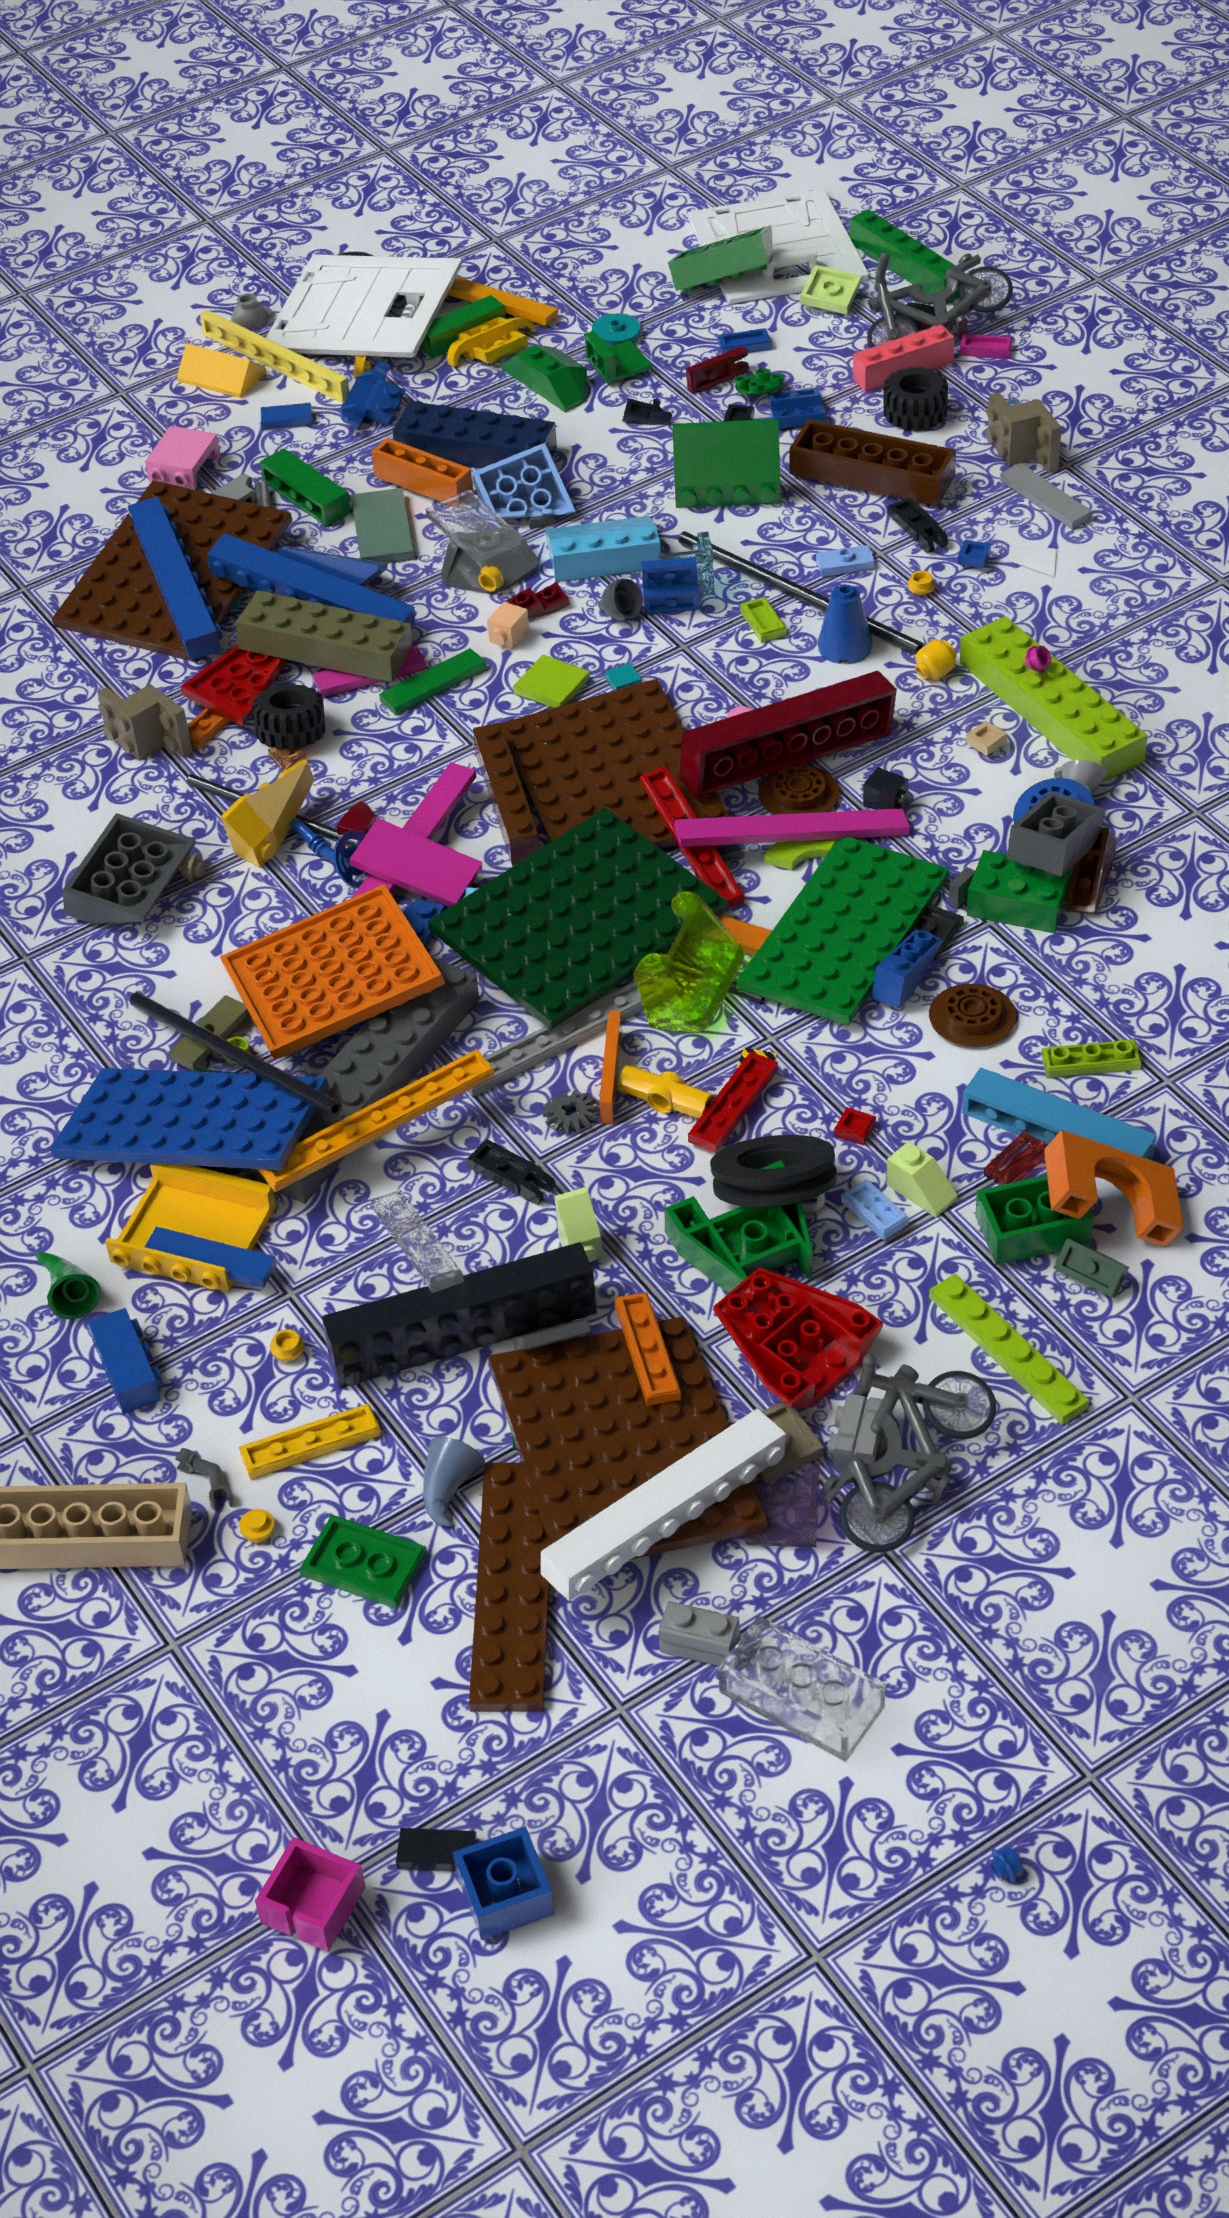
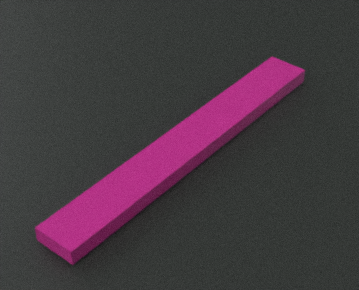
M450 762L403 826V829L432 840L476 779V770ZM368 874L352 898L385 884L392 895L398 886Z
M903 808L677 819L675 820L674 829L680 847L843 839L845 837L906 836L909 834L910 826Z

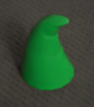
M38 1252L36 1254L37 1260L50 1272L51 1285L47 1301L52 1312L60 1318L69 1320L81 1318L91 1312L98 1304L101 1296L98 1282L82 1268L64 1258L45 1252Z

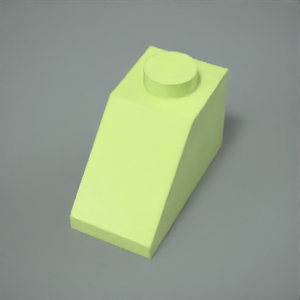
M908 1141L887 1159V1186L937 1218L958 1199L957 1193L934 1157Z
M584 1187L555 1196L558 1235L562 1247L581 1242L589 1262L603 1258L601 1235L587 1188Z

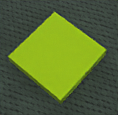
M542 655L513 686L514 694L552 708L567 704L590 680V671Z

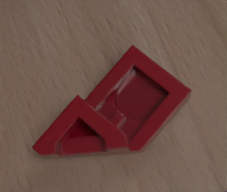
M359 801L339 821L336 826L339 835H343L349 831L356 830L367 834L376 821V817L366 802Z

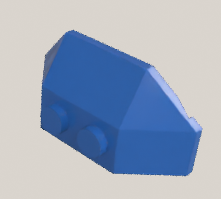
M290 546L278 548L279 555L363 587L367 586L388 568V563Z

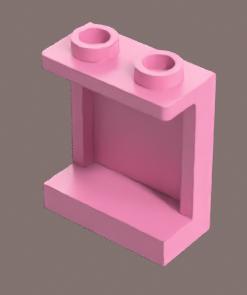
M170 426L145 460L149 482L155 480L195 490L197 488L196 473L206 459L217 460L221 455L217 433Z

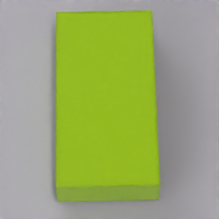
M766 597L740 604L741 614L761 643L787 636V628Z

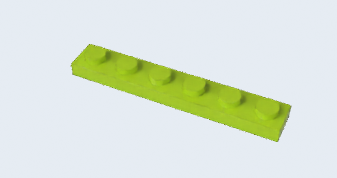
M956 1273L929 1289V1298L1061 1425H1064L1089 1408V1399Z

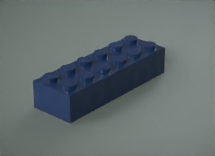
M410 401L393 429V438L397 442L462 466L480 469L543 443L546 444L551 457L557 448L555 422L525 418L518 415L511 416L495 412H483L469 408L428 404L421 401Z

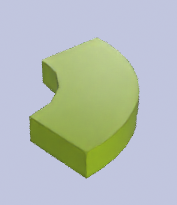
M838 839L776 842L764 855V863L793 870L798 863L815 857L825 858Z

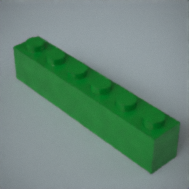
M869 209L850 218V239L856 248L876 261H879V257L883 252L888 253L890 258L887 268L912 285L920 283L923 287L922 291L925 293L934 294L946 287V270L956 265ZM959 287L946 300V304L961 297Z

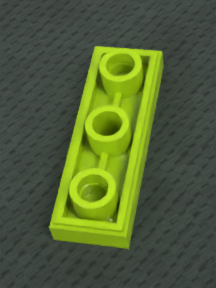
M1135 1039L1042 1048L1041 1051L1046 1078L1141 1070V1059Z

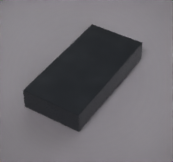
M400 1828L396 1857L397 1869L456 1871L453 1852L476 1844V1831Z

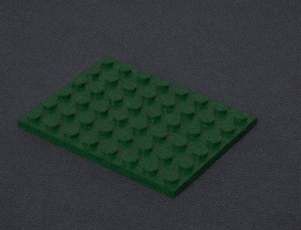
M605 807L429 920L428 930L552 1030L726 912L729 901Z

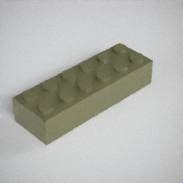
M258 590L236 621L238 649L391 683L412 650L411 623Z

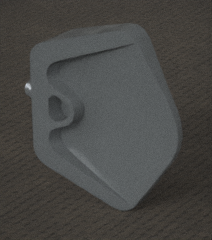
M478 525L475 527V535L456 537L449 541L441 576L442 583L448 587L480 593H497L535 574L539 570V560L516 530L507 529L487 533L485 525ZM493 566L498 568L502 572L504 584L494 591L483 589L478 581L482 567Z

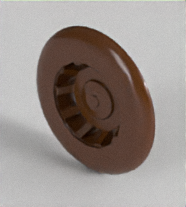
M795 765L767 775L759 786L758 796L763 807L773 815L820 813L830 811L836 804L839 797V787L836 780L826 771L813 766Z
M961 984L950 987L935 997L929 1008V1019L933 1029L943 1039L960 1046L982 1047L994 1044L1010 1033L1016 1021V1010L1011 1000L1004 993L993 987L982 984Z

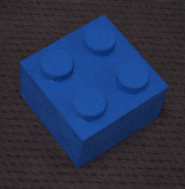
M526 1826L453 1852L456 1874L481 1940L555 1914L552 1891Z

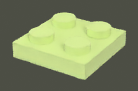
M815 265L800 295V304L847 314L861 285L862 275Z

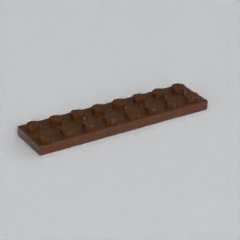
M484 1463L469 1694L470 1712L544 1711L550 1583L541 1575V1551L550 1546L522 1463Z

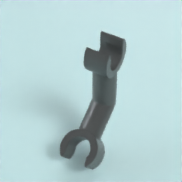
M181 1448L175 1458L177 1461H180L177 1469L184 1473L196 1471L209 1477L211 1486L209 1501L213 1510H216L215 1499L218 1497L227 1498L229 1507H231L233 1503L232 1493L224 1484L220 1466L199 1458L195 1452L189 1449Z

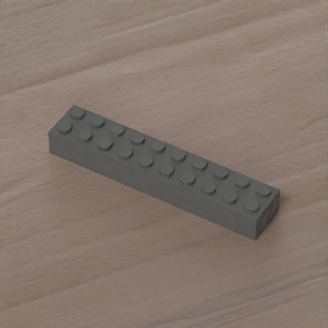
M431 957L441 972L445 984L437 987L432 992L424 993L408 1000L403 1005L395 1006L379 1013L376 1017L368 1019L317 1076L327 1078L329 1088L325 1094L341 1102V1112L333 1117L317 1108L298 1143L407 1086L480 1001L477 975ZM347 1155L277 1192L306 1204ZM250 1168L253 1181L268 1184L258 1169Z

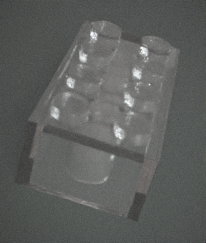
M760 1615L757 1616L718 1668L720 1693L845 1762L885 1708L886 1683Z

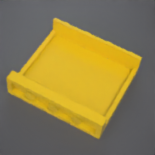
M151 1163L150 1169L153 1180L117 1240L106 1238L105 1240L110 1262L121 1267L127 1266L143 1270L149 1274H159L174 1278L179 1282L194 1283L210 1290L217 1289L229 1292L235 1281L228 1279L225 1267L144 1246L157 1226L253 1250L277 1207L273 1189L269 1184L192 1165Z

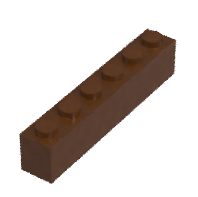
M501 723L488 724L473 728L475 754L511 865L514 866L539 850L538 833Z

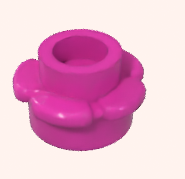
M1032 646L1026 652L1025 662L1029 669L1042 673L1045 671V668L1051 665V655L1044 646Z

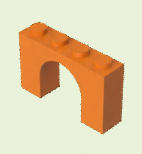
M1061 1130L1044 1149L1051 1210L1081 1219L1098 1200L1095 1177H1098L1115 1185L1127 1197L1133 1210L1138 1239L1166 1247L1183 1229L1174 1168Z

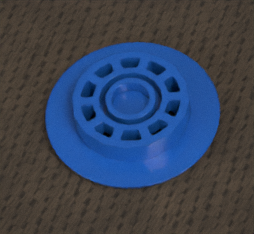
M1066 778L1047 779L1032 785L1020 796L1014 808L1013 821L1014 823L1017 822L1050 792L1095 805V802L1088 789L1074 780Z

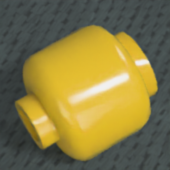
M933 639L915 654L917 664L915 670L923 679L930 678L931 680L939 681L956 666V651L946 640Z

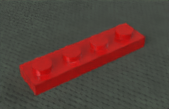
M750 1051L689 1131L688 1142L717 1153L778 1072V1062Z

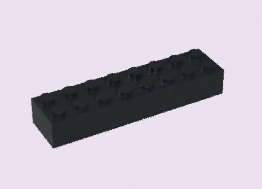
M578 1242L321 1316L328 1355L339 1388L357 1385L370 1379L388 1376L415 1366H423L442 1358L453 1357L466 1351L488 1347L491 1344L597 1314L594 1273L582 1243Z

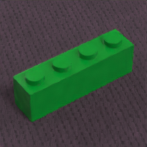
M285 448L260 461L262 480L266 481L271 489L327 527L351 514L350 495L347 490L338 486L329 477H325L315 470L313 466H309L299 459L297 455H293Z

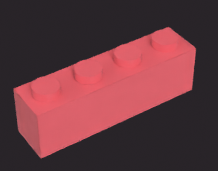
M941 324L854 353L853 380L867 392L884 386L886 378H889V375L892 373H897L898 370L910 367H923L924 369L933 370L951 364L954 358V336Z

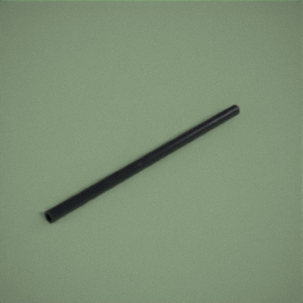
M686 531L680 534L678 538L680 544L826 612L829 598ZM866 616L871 634L913 654H916L923 647V642Z
M139 992L131 995L130 1004L140 1011L333 1117L341 1112L342 1104L334 1098Z

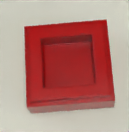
M846 1107L834 1128V1136L864 1146L876 1125V1116Z

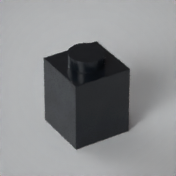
M877 767L863 784V806L870 809L905 808L909 802L910 792L908 791V778Z

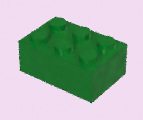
M983 850L968 888L967 916L1055 934L1067 901L1071 868L1063 876L1049 875L1044 870L1032 866H1022L1016 861L1007 859V854Z
M1047 1175L977 1190L975 1217L996 1265L1061 1251L1067 1238L1075 1239L1085 1245L1091 1244L1094 1218L1090 1209L1081 1219L1051 1210Z

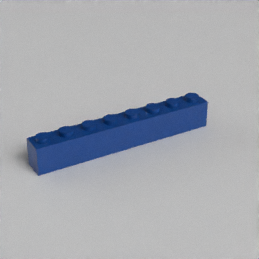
M158 496L128 505L134 530L189 660L192 661L220 652L219 640L223 639L218 623L213 624L216 620L211 606H205L208 604L206 594L203 588L198 590L201 586L196 571L191 573L193 566L189 555H183L186 554L182 539H176L179 535L174 521L169 523L172 519L167 505L162 506Z
M225 533L208 553L209 573L237 583L242 587L411 623V630L415 626V606Z

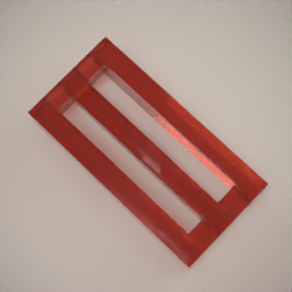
M1023 1131L984 1168V1176L988 1179L991 1176L994 1177V1182L998 1185L1021 1181L1045 1158L1044 1149L1048 1145ZM1026 1143H1029L1022 1152H1019L1012 1158V1161L1002 1171L999 1170Z

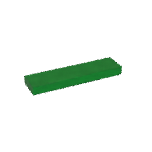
M469 648L380 693V702L393 714L397 715L486 670V661Z

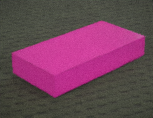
M963 334L959 356L1010 359L1013 338Z

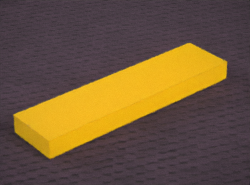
M368 1403L239 1446V1452L251 1480L381 1436V1431L372 1408Z

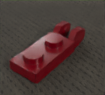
M745 347L733 348L729 352L687 367V390L695 394L732 380L735 376L748 371L749 364L746 361H739L748 356V349Z

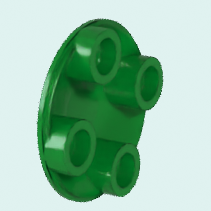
M764 368L757 370L756 375L736 377L735 389L740 393L748 395H762L783 387L786 381L784 374H771L770 369Z

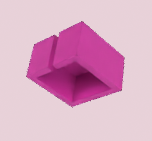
M293 1837L255 1899L261 1924L289 1936H292L296 1930L299 1940L329 1952L366 1888L361 1865Z

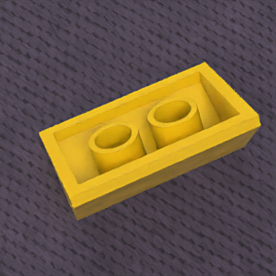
M186 343L177 381L242 398L266 373V367L249 359Z

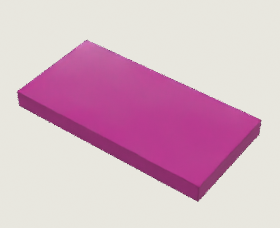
M379 818L376 819L350 858V866L447 907H451L462 900V897L465 896L466 887H471L482 870L483 863Z

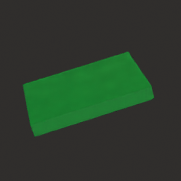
M331 1514L299 1570L302 1577L397 1609L427 1555V1548L424 1545Z

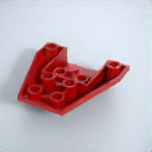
M761 1267L756 1269L713 1306V1311L764 1387L791 1408H809L817 1405L860 1366L863 1357L868 1353L883 1328V1322L859 1304Z

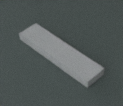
M1018 463L1000 473V481L1069 528L1074 529L1092 519V511L1023 464Z

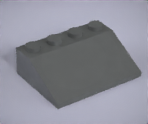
M116 813L63 888L64 914L88 923L144 922L195 846L196 839Z

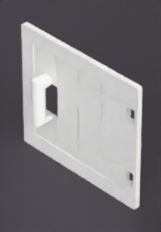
M824 189L688 212V220L701 246L771 225L772 261L766 264L767 269L754 273L752 269L743 271V276L735 279H730L729 276L720 278L721 282L718 284L728 304L802 292L810 275L774 280L773 278L774 269L806 264L810 274L814 266L818 265L862 275L861 281L869 280V273Z
M313 255L266 339L295 353L412 358L416 355L461 269L462 261L460 258ZM308 277H313L311 281H307ZM397 295H406L407 305L400 317H386ZM282 324L286 325L284 329H280Z

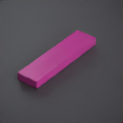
M418 646L412 647L396 677L426 669V661ZM332 669L312 674L314 684L322 698L382 682V680Z

